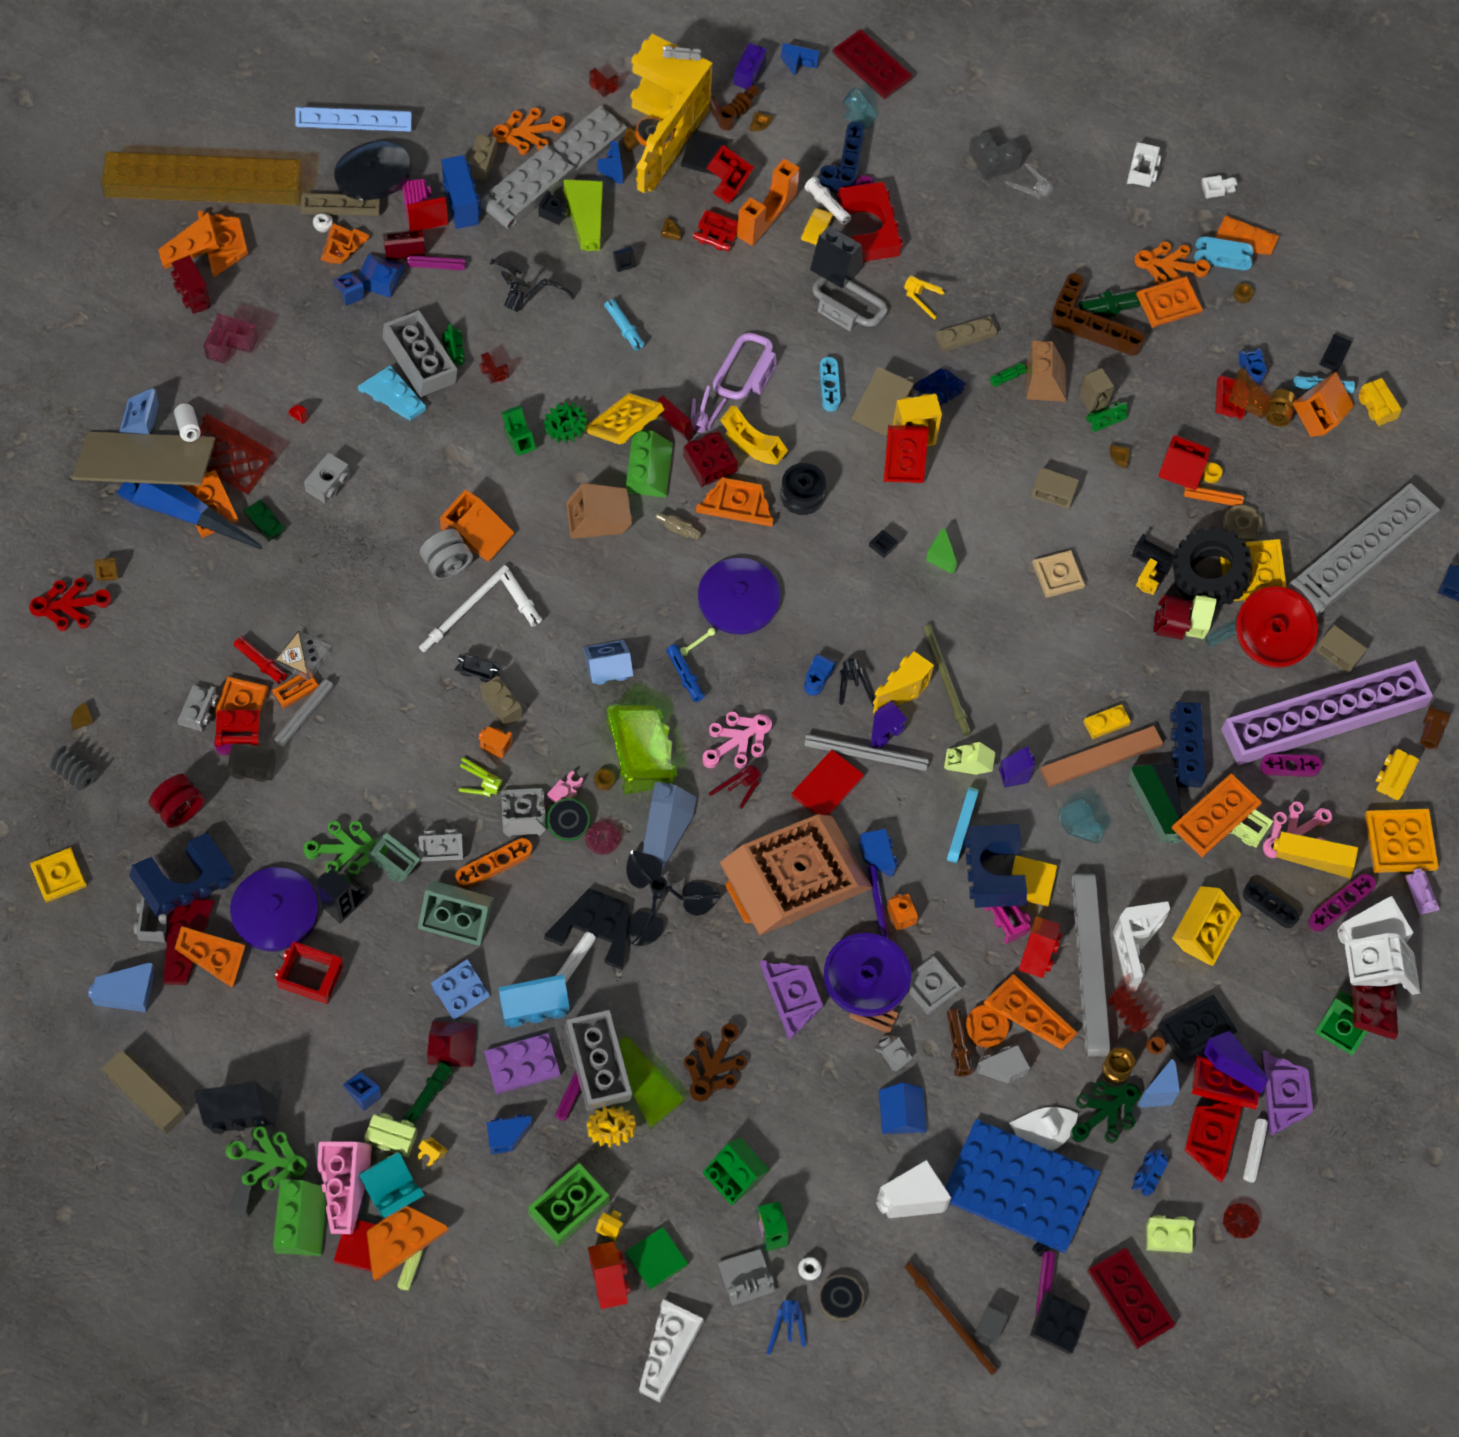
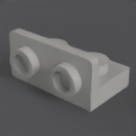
M193 685L177 721L178 725L202 732L205 725L209 724L211 720L210 712L213 707H216L219 700L216 688L211 686L210 689H205Z
M445 829V833L436 834V830H424L423 834L419 835L420 862L463 860L462 832L458 833V829Z

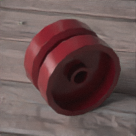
M177 774L161 783L151 794L148 803L153 811L160 815L161 820L167 827L176 828L188 822L200 811L204 805L205 797L198 788L193 787V782L187 775Z

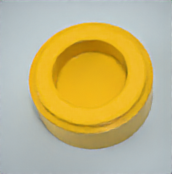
M1207 463L1202 474L1203 480L1208 483L1218 482L1222 476V468L1216 463Z

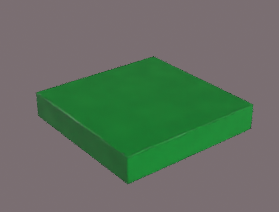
M663 1227L625 1251V1255L650 1291L688 1266L687 1261Z

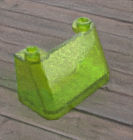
M612 704L606 706V723L608 729H610V734H612L620 767V775L622 776V781H624L622 784L624 795L653 790L655 782L674 785V777H677L675 764L671 765L660 722L663 721L661 708L657 709L656 705Z

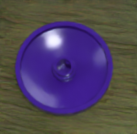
M730 558L720 561L706 571L699 584L698 604L701 613L712 626L726 633L742 635L756 632L773 620L779 608L780 588L776 578L768 568L751 559Z
M271 867L254 872L240 883L231 900L230 914L237 934L247 944L263 951H283L287 947L290 948L293 941L301 943L311 933L318 918V900L312 885L301 874L287 868Z
M858 933L845 937L833 946L825 961L823 978L828 994L837 1005L852 1014L873 1017L892 1011L904 1000L911 982V968L904 952L890 939L873 933Z

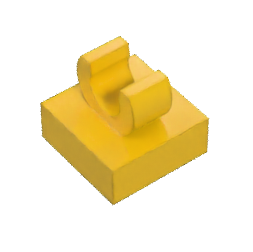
M430 1137L424 1139L418 1148L422 1151L419 1153L418 1158L423 1159L426 1154L429 1155L430 1161L427 1165L431 1166L437 1160L444 1158L448 1149Z
M613 1210L610 1215L603 1212L595 1231L616 1241L623 1222L619 1220L622 1214L616 1210Z

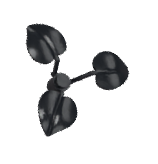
M491 258L490 265L497 264L510 271V273L501 271V274L507 285L511 284L504 306L518 312L522 302L526 304L530 296L541 285L562 289L568 293L572 300L574 298L573 293L565 286L545 278L523 297L524 293L518 290L519 285L529 288L531 286L524 280L516 277L517 273L521 275L522 272L509 263Z
M632 850L627 861L628 880L634 887L639 889L645 888L650 884L653 902L651 914L646 911H638L633 913L628 919L627 931L631 943L634 946H646L661 936L664 924L661 918L654 917L657 899L666 897L668 892H671L678 899L684 900L683 906L685 911L694 916L704 915L709 912L720 899V893L708 884L691 882L683 887L684 896H681L672 889V886H668L666 879L661 876L662 866L657 858Z

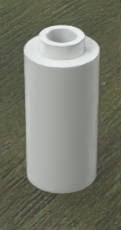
M189 404L178 405L174 410V416L180 436L184 441H195L200 436V428L194 409Z

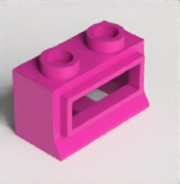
M1008 906L1019 923V926L1015 928L1002 907H985L986 912L990 910L993 912L995 926L997 928L1002 927L1006 934L1004 942L1006 944L1029 933L1031 920L1027 913L1021 912L1020 906Z

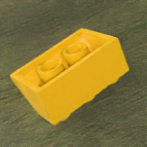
M1200 886L1172 939L1184 952L1208 965L1214 966L1241 913L1220 888Z

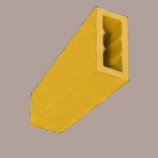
M1281 832L1280 838L1275 837L1273 850L1277 851V858L1351 879L1358 847Z

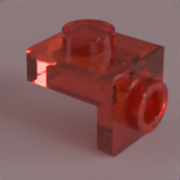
M594 68L589 71V84L593 90H597L603 97H606L618 89L619 77L615 74L607 80Z
M489 352L481 354L479 366L482 374L487 375L491 384L502 382L509 377V367L507 364L496 367Z

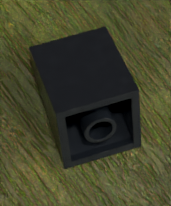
M828 226L818 237L810 270L843 289L863 267L862 245Z

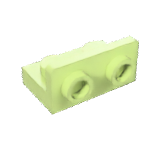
M1163 1215L1152 1216L1146 1223V1250L1191 1253L1193 1251L1192 1228L1195 1226V1221L1188 1220L1187 1217L1166 1219V1216Z

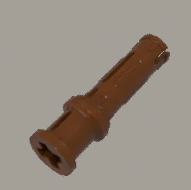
M952 1009L946 1013L953 1044L951 1057L955 1062L956 1070H954V1075L965 1077L974 1073L969 1059L971 1053L965 1043L961 1012L958 1009Z

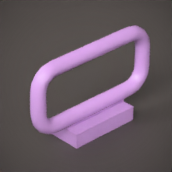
M744 333L739 336L714 378L713 389L715 392L736 400L746 397L751 389H753V393L761 395L777 366L776 354L772 352V342L768 338L754 333ZM754 341L765 346V350L741 391L735 392L721 387L723 378L744 342Z

